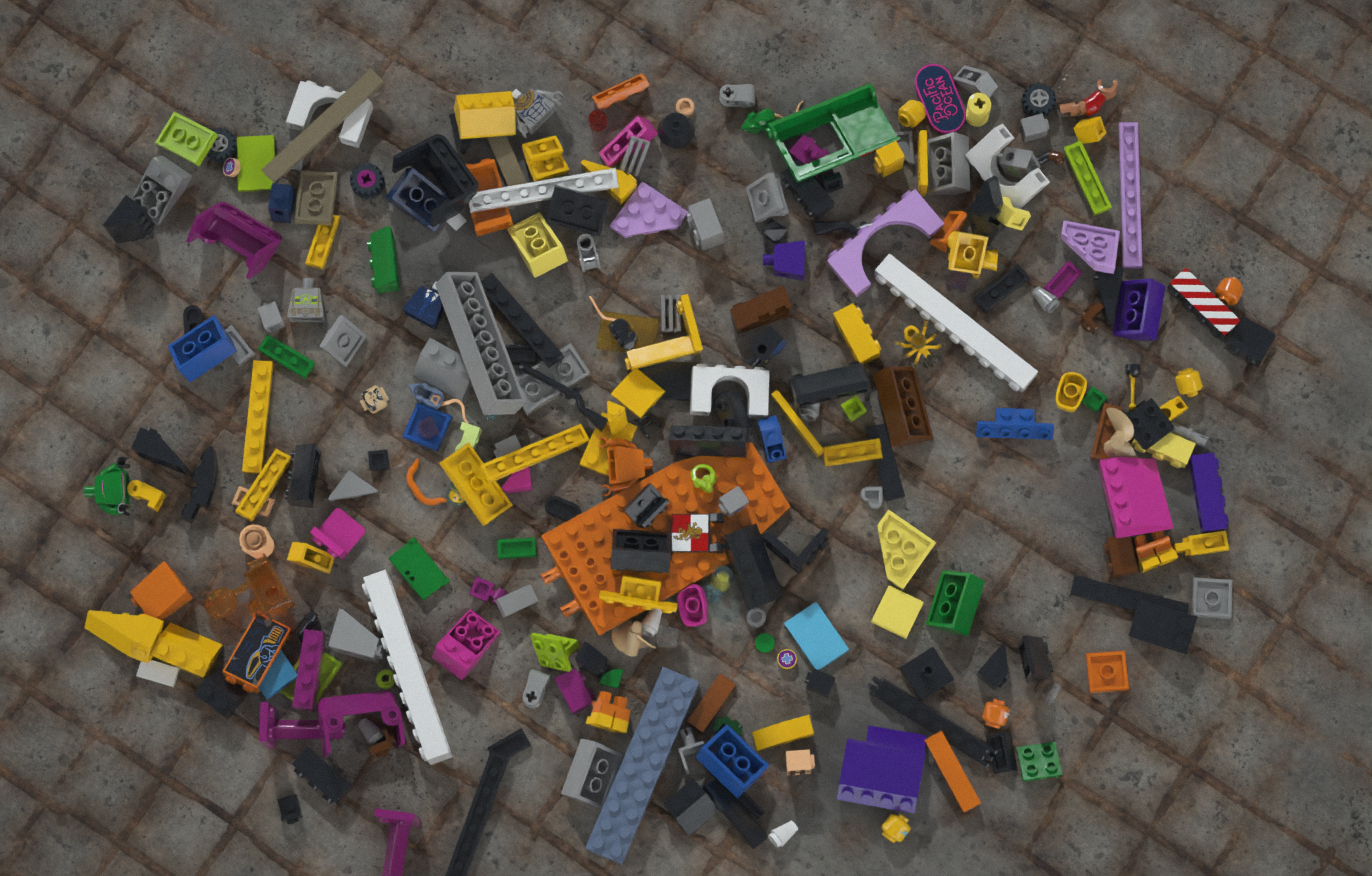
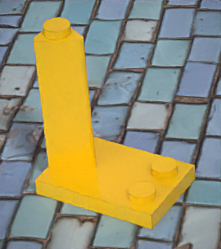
M688 294L681 295L676 304L678 315H682L687 336L626 351L628 358H625L627 370L631 369L632 371L689 355L694 356L702 352L703 347Z
M607 401V414L601 413L602 416L608 419L607 425L602 432L595 427L580 461V466L609 477L607 448L600 449L598 445L604 446L606 441L598 440V438L603 436L607 440L616 438L627 439L632 442L637 430V426L627 422L625 407L611 401Z

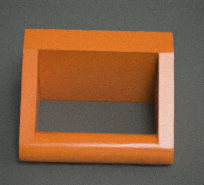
M950 211L943 221L944 227L933 236L930 244L946 253L949 249L947 243L949 235L953 231H961L966 223L967 214L963 211Z

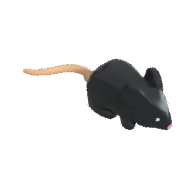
M589 296L601 318L612 322L608 326L609 331L614 339L618 341L617 343L620 348L624 346L625 351L634 350L638 338L636 332L631 330L629 323L624 319L604 316L593 298Z

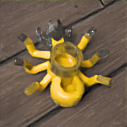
M926 319L922 333L912 325L905 328L904 338L910 344L895 341L894 344L903 348L913 349L908 354L901 356L902 359L909 358L918 351L912 366L913 368H916L920 355L923 354L922 364L928 370L925 362L928 366L933 367L932 361L937 364V358L941 360L937 353L929 352L928 349L936 350L945 347V343L936 346L926 345L933 341L940 333L937 330L926 340L925 333L928 324Z

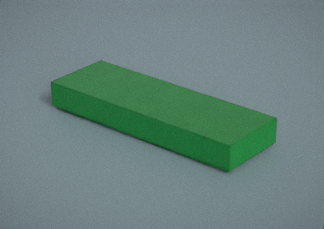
M269 334L266 335L257 349L305 380L316 365L314 361Z

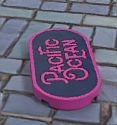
M929 64L922 67L915 77V89L920 102L925 107L926 117L931 128L944 135L958 132L964 124L966 113L950 72L938 64Z

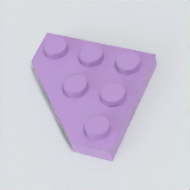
M642 181L610 224V228L624 238L639 234L657 233L668 229L674 230L678 229L687 217L686 213L688 211Z
M1063 221L1061 239L1095 271L1114 274L1120 231Z

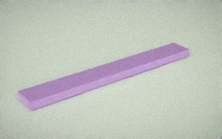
M1119 122L1122 265L1124 269H1142L1138 122Z

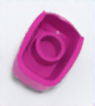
M697 584L688 585L678 593L679 612L686 626H700L705 624L708 618L707 597L701 586Z

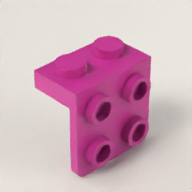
M336 508L319 529L314 527L310 531L313 536L312 540L321 547L323 544L328 548L327 553L333 558L338 556L341 560L346 557L366 532L364 527L340 508Z

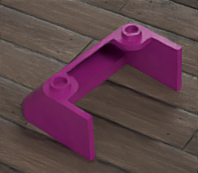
M219 202L195 217L186 242L191 243L195 239L200 238L206 244L220 241L248 258L246 266L249 271L246 278L251 279L266 267L280 246L282 236L231 204Z
M389 691L327 697L320 700L317 705L323 758H327L331 753L329 733H336L342 728V716L381 712L382 721L386 725L394 726L397 749L402 748L405 744L402 715L394 695Z

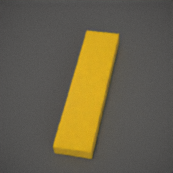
M777 390L771 394V399L816 457L823 454L822 446L781 393Z
M278 449L274 450L235 510L237 514L253 522L290 465L291 456Z

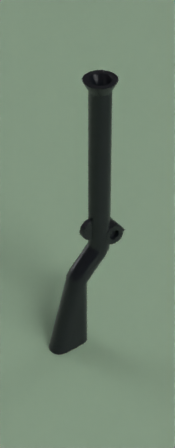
M814 221L817 235L845 229L856 235L862 227L866 226L868 228L872 224H867L863 221L859 227H855L845 221Z
M523 361L521 362L518 371H522L564 393L565 398L568 400L571 398L575 399L579 412L601 432L604 430L608 419L585 407L583 397L580 394L583 387L578 388L574 386L571 389L525 365Z

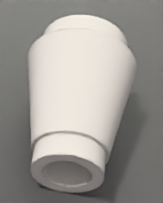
M653 608L641 622L644 635L654 637L657 634L662 614L661 609Z
M791 820L771 830L768 837L776 848L783 847L795 834L798 827Z

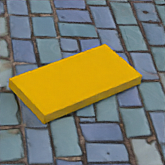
M469 442L439 463L483 526L513 506L496 481L489 484L486 483L479 469V466L484 463Z

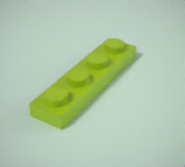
M1078 141L1064 147L1063 151L1093 216L1110 210L1112 206L1082 142Z

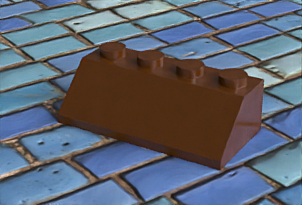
M889 366L874 373L875 385L878 390L892 446H908L934 439L915 367Z

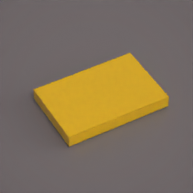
M920 130L917 143L918 193L921 196H926L928 187L927 130Z

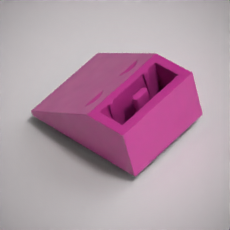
M469 609L435 646L431 658L463 680L500 634V631Z

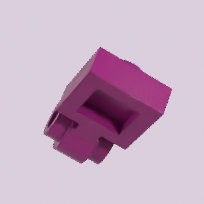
M476 577L469 595L488 603L491 597L493 599L492 603L497 605L495 600L507 595L508 592L501 588L493 591L494 583Z

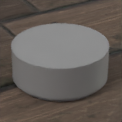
M756 607L747 612L746 620L750 626L757 628L765 623L766 615L761 608Z

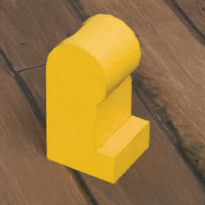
M1180 396L1159 407L1170 421H1173L1188 409Z
M138 480L131 481L127 486L128 493L134 499H143L149 502L147 506L156 512L159 511L166 497L163 491Z

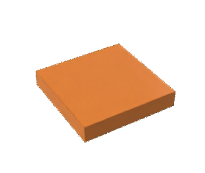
M1125 651L1085 654L1089 693L1129 690Z

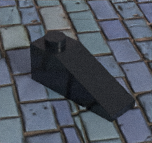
M1115 267L1114 274L1095 271L1096 290L1099 301L1104 306L1102 311L1107 327H1111L1113 323L1124 268Z
M584 642L575 658L577 665L584 671L599 678L609 668L607 664L608 659L589 643Z

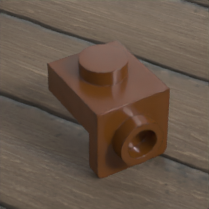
M1099 301L1095 305L1090 304L1084 310L1085 314L1080 321L1083 329L1088 333L1091 332L1093 335L1097 332L1098 327L1092 320L1104 308Z
M387 728L383 729L386 741L368 747L373 757H384L388 755V751L395 749L393 743H396V739L392 731L389 732Z

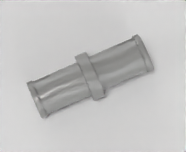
M1175 422L1172 423L1174 429L1170 433L1196 443L1195 445L1204 449L1209 437L1194 432L1192 428L1188 429Z

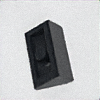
M1004 731L987 735L988 743L999 750L997 755L990 752L995 757L992 761L994 774L1018 770L1011 732Z

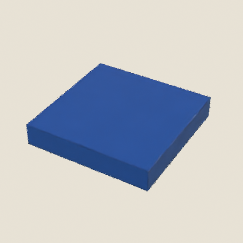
M417 402L402 437L438 452L453 416Z

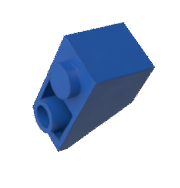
M776 415L757 420L768 463L786 459L782 433Z

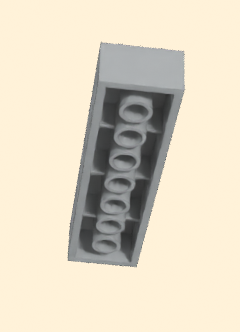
M446 272L435 285L483 415L515 414L526 403L479 275L477 272Z

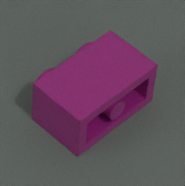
M573 668L570 672H565L555 678L573 715L592 706L591 701L595 699L591 688L586 689L583 683L586 679L582 671L578 672L576 668Z

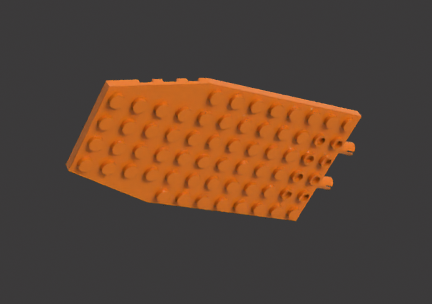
M749 442L747 457L696 456L677 461L634 484L631 488L623 490L541 535L555 564L554 568L540 574L542 580H544L545 585H548L559 577L563 578L574 597L573 601L559 607L564 618L580 610L583 612L588 623L592 624L597 635L600 636L645 611V609L638 605L627 607L622 605L621 602L605 603L603 599H599L601 590L620 593L623 575L662 581L658 600L663 601L680 592L688 585L694 584L716 572L719 568L730 564L724 548V552L721 554L671 553L669 573L617 571L611 569L613 529L671 533V514L721 513L718 508L719 498L737 486L740 487L749 500V505L730 518L725 514L723 523L710 522V544L722 543L721 536L755 523L762 535L790 509V505L753 443ZM706 464L714 469L717 480L712 486L713 490L711 493L693 486L690 474L695 466ZM701 468L696 471L695 475L698 479L703 480V477L710 475V472L707 469ZM648 483H651L670 502L667 504L664 512L654 517V521L649 527L640 528L622 510Z

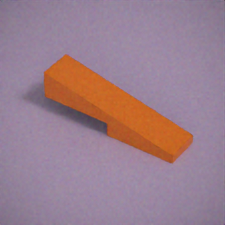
M940 731L925 739L924 741L961 811L966 812L981 804L943 732Z

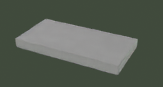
M571 343L560 349L563 358L550 368L543 361L532 367L569 388L574 387L591 376L590 371ZM526 373L517 376L526 400L522 409L527 416L563 394Z

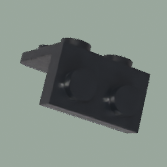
M1243 317L1224 349L1228 350L1230 354L1244 359L1246 363L1258 367L1275 339V334L1252 320Z
M1152 398L1147 402L1143 400L1136 406L1137 409L1132 413L1129 411L1125 414L1134 426V439L1144 450L1149 449L1174 429V425Z

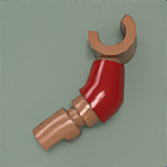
M1098 79L1097 91H1094L1084 101H1079L1078 104H1075V102L1059 104L1060 113L1069 112L1070 117L1077 116V113H1080V115L1086 114V116L1098 113L1105 100L1112 99L1116 95L1118 81L1114 80L1111 88H1103L1102 80Z

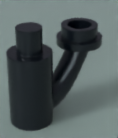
M314 611L305 614L291 634L300 641H303L304 629L311 630L317 623L318 614Z

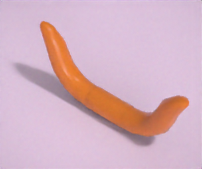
M416 458L406 475L407 484L415 497L424 505L430 506L447 502L445 498L440 497L426 498L413 479L414 473L419 467V458Z

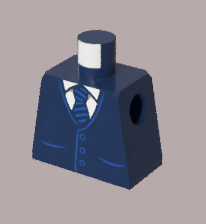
M434 281L430 290L421 286L402 309L405 315L434 330L437 329L444 310L435 285L436 281Z

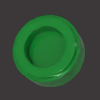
M762 633L757 636L755 646L759 652L769 653L774 648L775 641L770 634Z

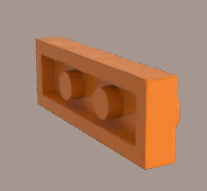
M641 73L592 96V99L599 110L605 109L617 101L627 99L628 96L634 93L644 91L645 88L649 87V83Z

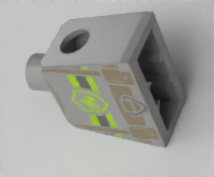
M1006 147L1004 153H999L997 158V164L1002 167L1005 174L1019 179H1023L1037 168L1040 169V164L1033 151Z
M303 278L302 288H293L287 314L290 322H326L323 294L320 288H314V279Z

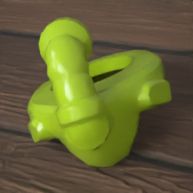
M706 464L695 466L690 474L693 486L711 493L713 490L712 486L717 480L714 469ZM701 468L707 469L710 472V475H705L703 480L698 479L695 475L696 471Z

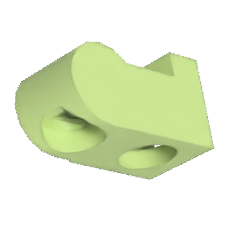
M462 422L460 430L464 434L461 443L456 446L455 451L468 442L476 450L482 430L480 427Z

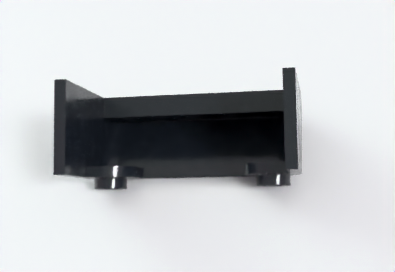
M435 134L393 156L392 172L394 174L408 166H411L420 174L431 170L450 198L446 199L441 206L432 210V228L458 215L478 192L479 185L477 180L447 138L441 134Z
M859 361L851 362L845 367L804 376L803 374H795L789 380L793 409L798 416L799 409L803 406L864 393L866 401H870L871 384L864 364H860Z

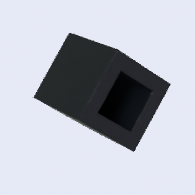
M814 669L812 673L808 672L804 683L807 684V690L828 698L836 677Z

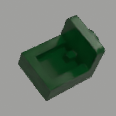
M727 715L724 718L719 717L713 724V733L715 735L726 725L731 727L740 737L743 735L741 730L743 726L735 719L732 721Z

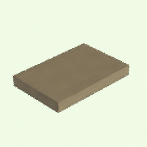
M300 171L294 223L332 226L338 172Z

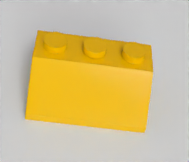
M511 91L456 95L454 112L460 139L516 135L515 105Z
M170 622L158 637L150 655L155 659L205 680L211 674L223 644Z

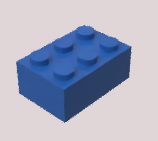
M728 725L711 738L695 757L737 799L769 767V764Z

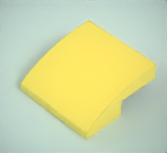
M889 585L871 623L906 639L924 602Z

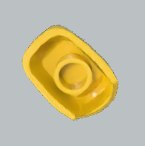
M1068 372L1061 377L1056 392V406L1058 409L1072 413L1079 407L1087 387V380L1081 374Z

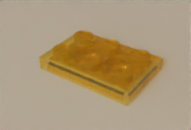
M602 311V314L606 317L624 319L629 323L631 330L636 332L638 338L634 349L655 344L659 319ZM601 318L596 348L626 353L624 346L620 348L617 343L618 341L614 339L609 331L608 326L612 322Z

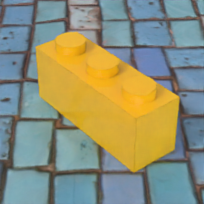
M854 303L834 312L833 320L855 360L859 361L860 364H866L880 356L881 346L877 340H873L869 324H865L862 320L864 316L859 307L856 308Z

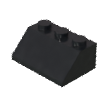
M125 195L103 224L116 243L144 239L146 235L148 236L152 233L155 225L145 208L127 195Z
M316 444L296 445L295 451H292L291 462H293V467L288 473L290 486L286 488L285 499H287L291 506L313 508L321 451Z
M613 529L611 569L617 571L655 572L658 574L669 573L671 533Z

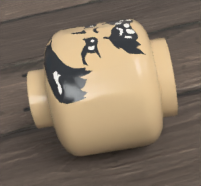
M375 385L361 394L363 400L360 403L365 411L369 409L374 414L388 405L387 401L389 398L383 387L379 388Z

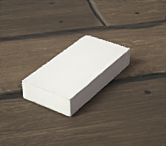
M150 660L148 664L141 661L136 676L174 688L180 669Z

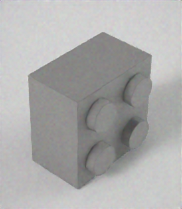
M710 198L689 205V212L686 213L687 222L690 229L694 228L693 237L696 245L701 246L703 251L723 244V231Z

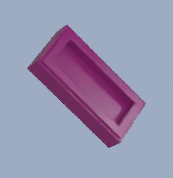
M1067 261L1043 289L1058 297L1059 301L1083 272L1070 261Z

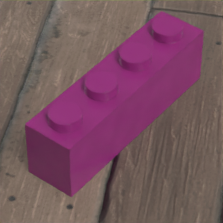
M304 629L292 705L296 710L315 712L327 638L323 631Z

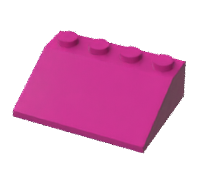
M1115 457L1100 460L1098 471L1116 539L1173 529L1156 459Z

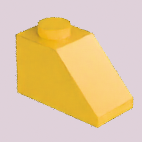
M292 542L287 560L292 563L330 574L335 559L326 551L307 543Z

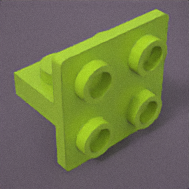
M532 633L530 635L541 666L566 672L572 670L568 657L579 647L578 640L553 634L542 635Z

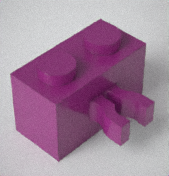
M805 135L789 150L793 161L799 160L803 165L830 154L826 149H820L814 139L811 137L807 138ZM820 173V174L815 175V176H813V177H814L816 180H818L819 177H820L823 173Z

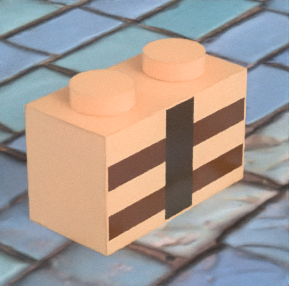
M810 749L786 751L787 776L811 774L815 761L814 754L810 755Z

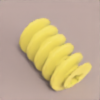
M975 93L969 97L966 108V120L974 127H980L988 121L991 101L986 94Z

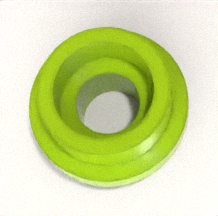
M388 669L381 670L376 677L378 686L383 689L393 687L395 684L394 673ZM389 676V681L383 682L382 678Z

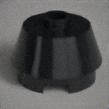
M682 113L668 114L658 125L660 140L666 146L673 149L685 147L692 141L695 135L693 121Z

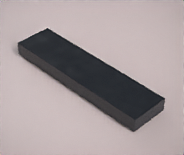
M886 423L867 427L869 440L880 438L883 458L875 459L886 502L905 497Z
M716 778L703 788L713 803L752 849H755L768 838V835L740 802Z

